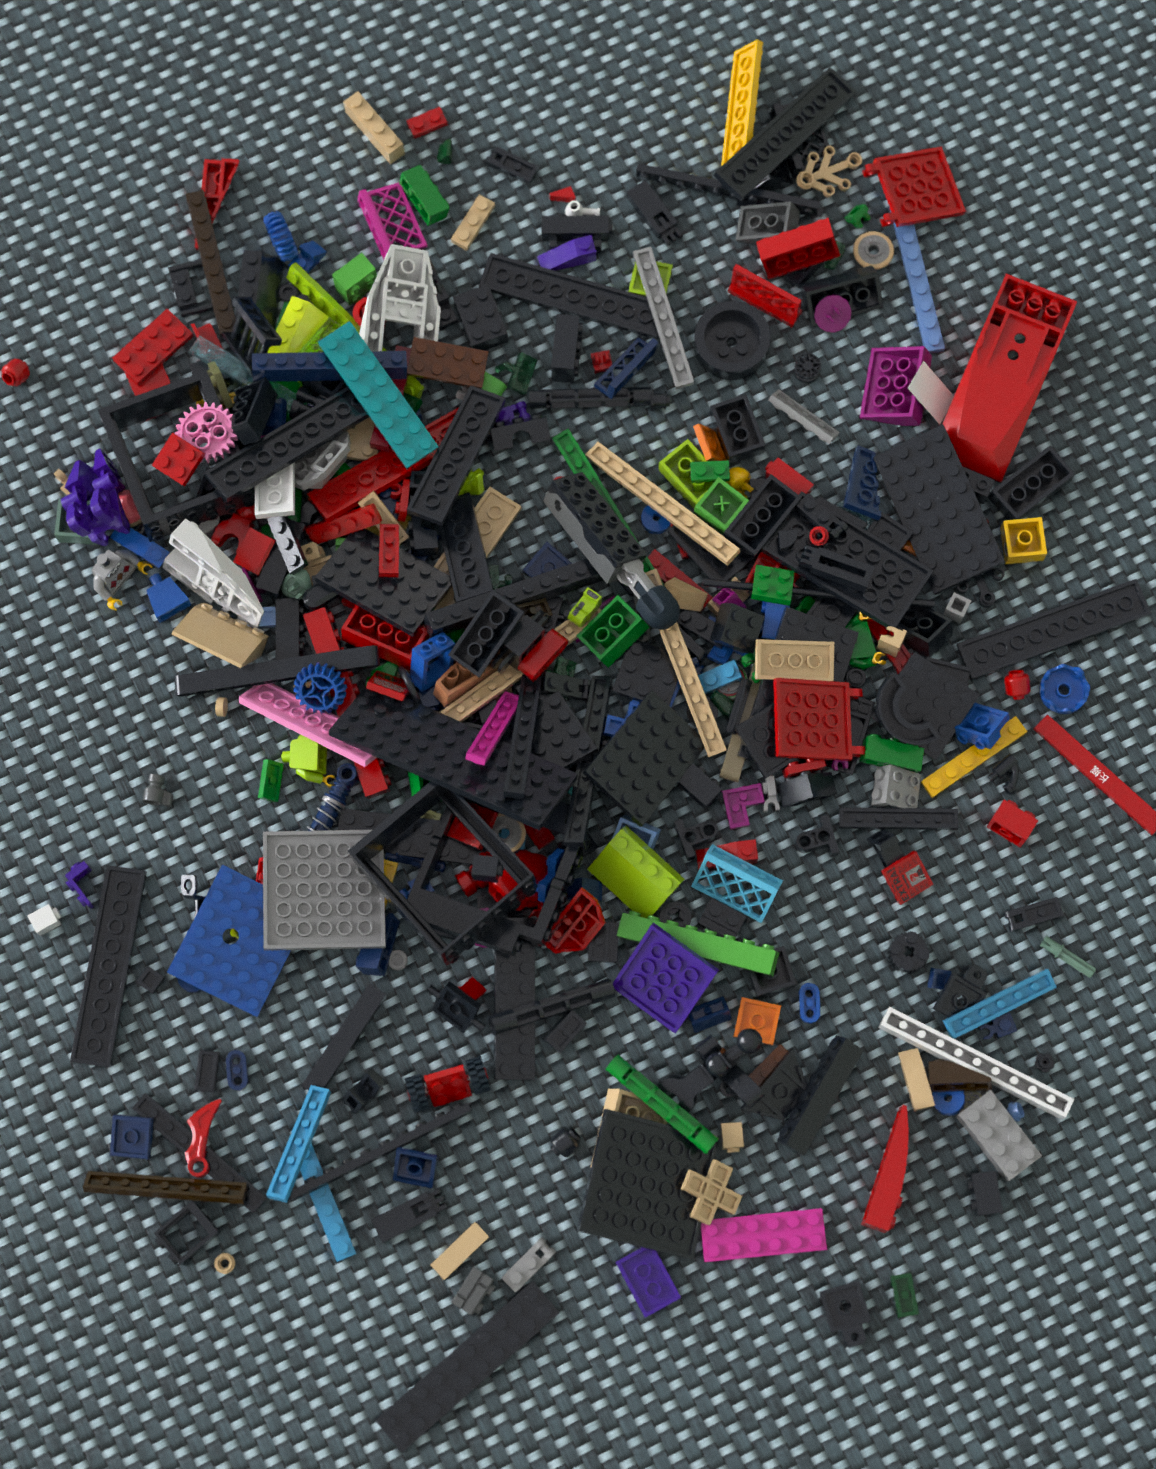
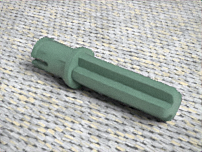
M1047 935L1044 937V941L1042 940L1040 946L1054 954L1055 958H1060L1087 977L1091 978L1095 973L1096 968L1066 949L1064 944H1058Z

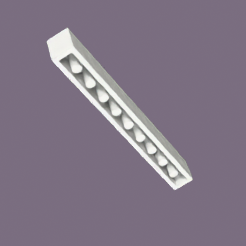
M891 1007L887 1009L878 1027L939 1059L954 1062L991 1077L993 1086L1061 1120L1066 1118L1074 1101L1073 1098Z

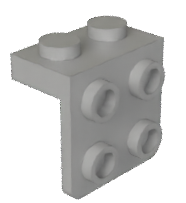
M893 765L876 767L871 805L875 807L891 805L897 808H917L921 775Z

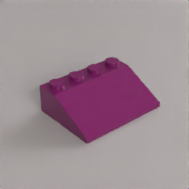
M925 346L872 348L860 419L900 426H921L924 406L908 387L923 361L929 368L931 367L932 355Z

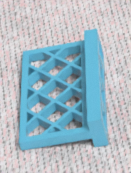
M712 844L691 887L762 923L783 880ZM707 862L715 864L717 870L709 872L706 865ZM724 872L732 873L735 879L727 881ZM719 874L722 882L714 884L711 876ZM707 877L710 885L703 886L699 884V879ZM748 881L753 888L744 890L741 882ZM737 883L740 892L732 893L729 885ZM724 886L727 895L722 896L718 894L716 888ZM765 890L771 893L770 898L762 899L759 891ZM755 892L758 901L749 902L746 894ZM742 895L745 904L740 905L736 903L734 897ZM760 905L763 911L762 914L759 915L753 912L751 906Z

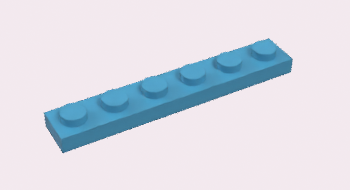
M1045 969L943 1020L949 1036L955 1039L1055 989L1056 984L1049 969Z
M314 1085L310 1086L266 1196L268 1198L287 1203L331 1095L329 1089Z
M312 1142L300 1169L304 1180L312 1176L318 1178L324 1175ZM329 1184L310 1193L336 1261L339 1262L357 1254Z

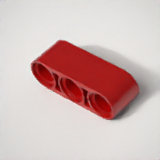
M551 629L521 661L518 670L532 681H535L566 648L569 640L555 629Z

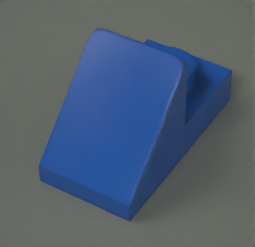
M315 241L301 244L299 246L300 253L288 264V267L290 269V266L297 262L309 273L327 254V251Z

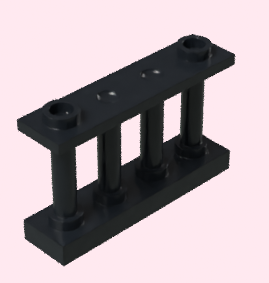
M233 297L232 304L238 311L233 331L222 332L221 335L253 378L252 353L257 352L259 342L262 343L260 353H268L269 347L280 346L282 339L251 297ZM245 320L246 326L241 336L240 331ZM253 331L254 336H253L251 345H250V347H249L248 341H249L251 332Z

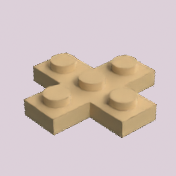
M713 1160L706 1177L693 1170H688L681 1189L697 1197L690 1217L705 1225H711L717 1208L735 1215L742 1196L726 1188L733 1168L718 1160Z

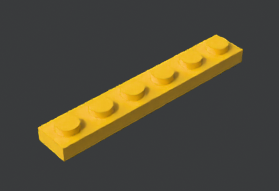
M1016 716L1013 717L1000 730L1001 737L991 749L984 748L981 750L975 745L971 746L921 781L922 786L931 798L935 797L1025 735L1028 731Z

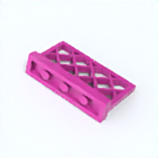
M399 182L368 192L366 189L359 191L358 203L383 260L394 241L403 244L405 247L415 249L427 248V243ZM397 189L400 195L396 199L389 196V192ZM378 195L383 197L381 204H378L371 197ZM386 199L395 203L393 209L383 206ZM398 204L406 208L405 215L395 211ZM380 210L390 213L387 220L379 216ZM392 215L402 218L400 225L390 222ZM405 220L413 224L412 230L402 227ZM387 226L397 229L394 236L386 232ZM399 231L409 234L406 241L397 237ZM411 236L418 238L421 244L414 245L409 243Z

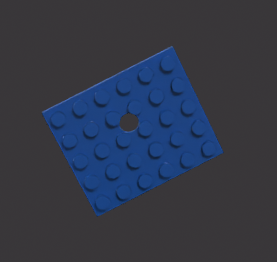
M222 865L167 973L256 1017L260 1013L291 951H264L263 885ZM233 928L238 932L239 938L236 943L227 944L224 942L223 933L226 929Z

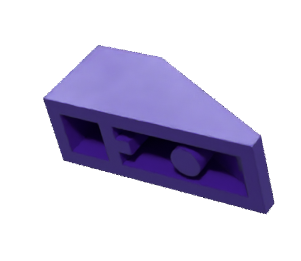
M592 235L573 239L537 257L540 267L558 271L595 262L596 249Z

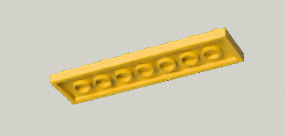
M758 39L734 52L721 166L753 138L759 74L761 71L760 65L763 54V42Z

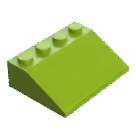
M627 826L623 827L587 869L632 911L641 913L640 917L648 918V915L653 916L685 880Z

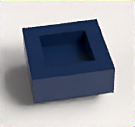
M930 968L927 987L943 990L952 971Z

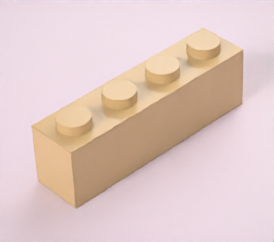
M358 91L343 102L347 115L390 164L405 154L404 145Z

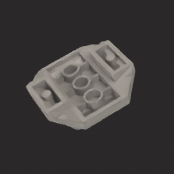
M347 431L295 462L296 488L304 491L308 488L322 489L347 460V455L350 451V435Z

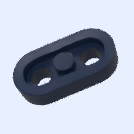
M233 1050L226 1057L227 1082L231 1089L242 1091L249 1083L247 1058L243 1052ZM240 1058V1063L235 1065L234 1059ZM239 1077L242 1078V1083L237 1085L235 1080Z

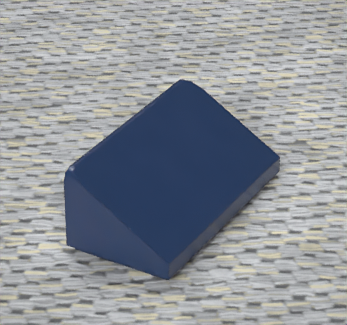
M723 996L695 1006L688 1015L695 1033L732 1019Z

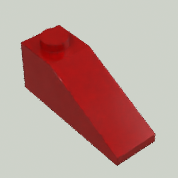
M756 839L717 846L750 864L758 862ZM709 848L696 850L698 870ZM707 862L708 869L716 868L715 864Z

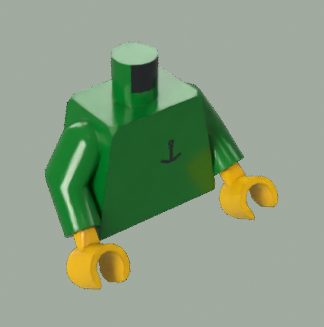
M860 612L846 626L848 629L859 632L849 665L862 670L876 666L877 663L885 665L886 661H880V657L886 654L876 652L867 621L864 622V619L870 620L871 618L866 617V615Z

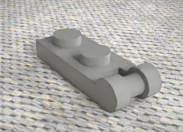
M541 1237L501 1278L516 1293L557 1251L553 1247L550 1248L546 1244V1240ZM539 1249L545 1254L541 1259L536 1254Z

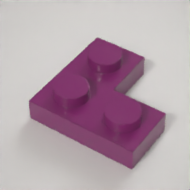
M761 783L722 791L730 830L749 827L746 807L765 803Z

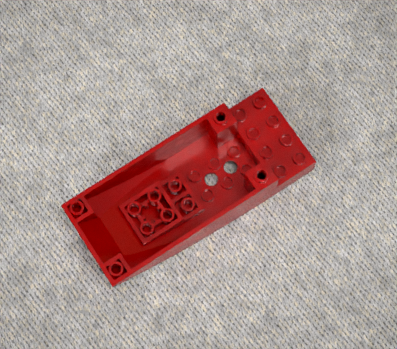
M1006 273L942 424L946 428L963 467L997 482H1002L1077 301ZM1022 334L1026 340L1024 343L1019 344L1015 341V336ZM1016 351L1019 355L1018 359H1009L1008 352Z

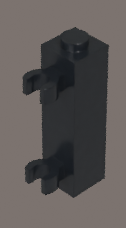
M542 216V241H549V251L557 247V241H571L592 235L596 252H601V241H609V234H613V223H609V216Z

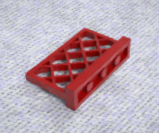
M735 264L728 292L793 328L802 313L800 309L802 300Z

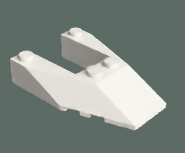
M394 244L390 245L367 297L359 333L371 351H382L385 320L414 325L413 337L438 341L441 309L438 306L437 290L432 279L433 272L428 251Z
M185 518L170 536L169 543L175 548L164 559L162 568L208 603L212 604V602H215L222 606V611L226 613L231 611L238 615L237 619L245 621L252 628H258L264 610L246 575L240 567L236 566L199 529L197 524Z

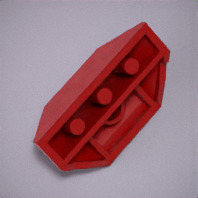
M581 887L560 914L558 922L554 923L552 937L549 942H546L545 946L555 954L584 950L606 923L598 900Z

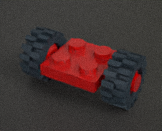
M481 1056L465 1060L469 1075H466L462 1064L425 1075L424 1079L427 1087L424 1086L421 1074L405 1078L408 1096L414 1113L430 1109L427 1095H430L433 1107L472 1096L469 1086L470 1080L475 1095L491 1091L488 1075Z

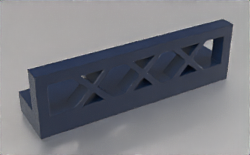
M638 337L594 383V387L610 399H613L656 353L659 342L652 338L646 343ZM637 345L643 348L639 353L635 351ZM625 358H633L629 364L624 362ZM622 369V371L617 376H614V370ZM603 381H611L608 389L601 384Z

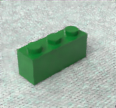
M421 164L402 172L399 184L427 226L447 218L449 204L446 199H443L439 188L433 184L429 173L423 169Z
M870 734V736L862 740V746H865V755H861L859 762L880 767L893 765L915 773L921 771L924 748L918 747V745L900 743V740L895 738L882 739L877 734Z

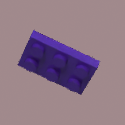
M640 1248L615 1262L645 1318L681 1298L656 1251Z

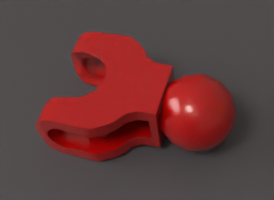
M255 504L251 507L238 509L236 514L234 513L229 520L219 523L212 535L211 541L217 547H222L228 538H238L237 553L249 529L254 526L252 522L256 520Z

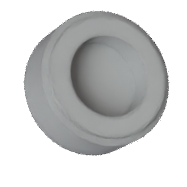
M401 950L392 951L388 963L389 966L396 971L403 970L408 964L407 955Z

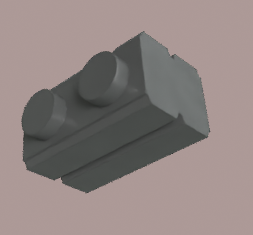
M473 1267L451 1303L471 1316L474 1313L479 1314L485 1305L482 1303L486 1295L490 1297L496 1287L493 1285L495 1280Z

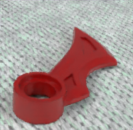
M221 1099L205 1105L186 1121L191 1127L193 1137L190 1147L184 1154L188 1163V1171L196 1178L206 1176L210 1169V1165L204 1157L210 1126L222 1103ZM196 1162H203L204 1169L200 1173H196L193 1170Z

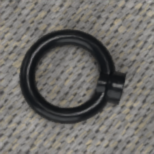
M403 666L398 667V674L403 679L410 693L406 698L413 700L415 704H422L418 688L415 687L407 670Z

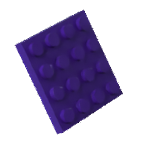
M653 923L614 980L613 986L617 992L676 1034L719 969Z

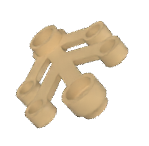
M826 146L823 150L824 157L819 171L812 173L814 165L819 160V155L816 152H811L807 156L808 163L806 169L798 174L796 183L801 189L808 190L814 188L823 192L826 198H830L835 193V188L832 185L826 186L816 180L824 179L838 185L839 189L845 192L851 187V182L848 179H842L832 174L847 168H858L862 163V157L860 154L853 152L849 154L845 161L828 167L831 157L835 154V149L832 146ZM810 156H814L816 160H812ZM826 189L831 190V194L827 193Z

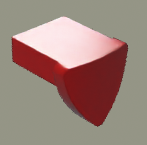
M471 977L461 987L459 986L462 991L476 1001L487 991L474 977Z

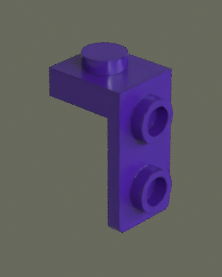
M85 861L77 862L71 867V871L65 875L68 879L65 883L72 892L75 890L80 896L77 899L84 907L88 906L92 909L94 905L76 883L90 873L92 869Z

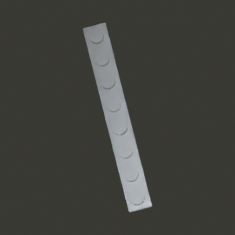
M647 247L633 251L635 263L675 389L694 385V379L652 248Z

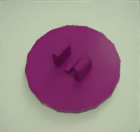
M838 295L824 297L815 307V322L819 328L826 332L842 330L850 321L851 308L849 303Z

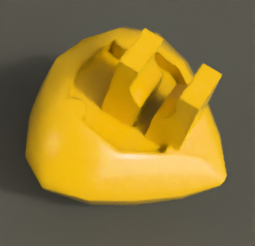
M741 467L730 468V481H726V483L748 499L744 490H748L749 493L754 490V488L747 484L751 478L749 471Z

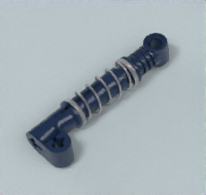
M342 764L338 768L336 781L333 782L335 786H331L332 790H329L322 797V800L325 801V806L317 807L319 811L315 817H312L314 820L311 826H307L308 831L331 830L332 826L337 824V817L342 815L340 809L344 810L347 805V799L345 798L349 796L347 792L350 793V788H353L359 782L357 770L352 764ZM346 772H353L351 778L344 779Z

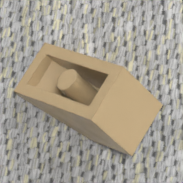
M675 577L665 582L664 586L677 600L680 609L702 611L708 593Z

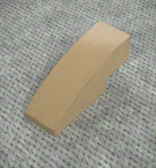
M918 1048L898 1052L913 1111L934 1107V1100Z

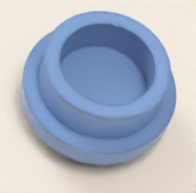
M1010 1102L1008 1104V1113L1015 1122L1020 1121L1024 1117V1110L1019 1102Z

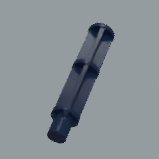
M396 852V854L386 853L385 860L410 864L412 867L420 869L424 857L398 855V852ZM438 861L434 871L443 873L446 869L445 861Z

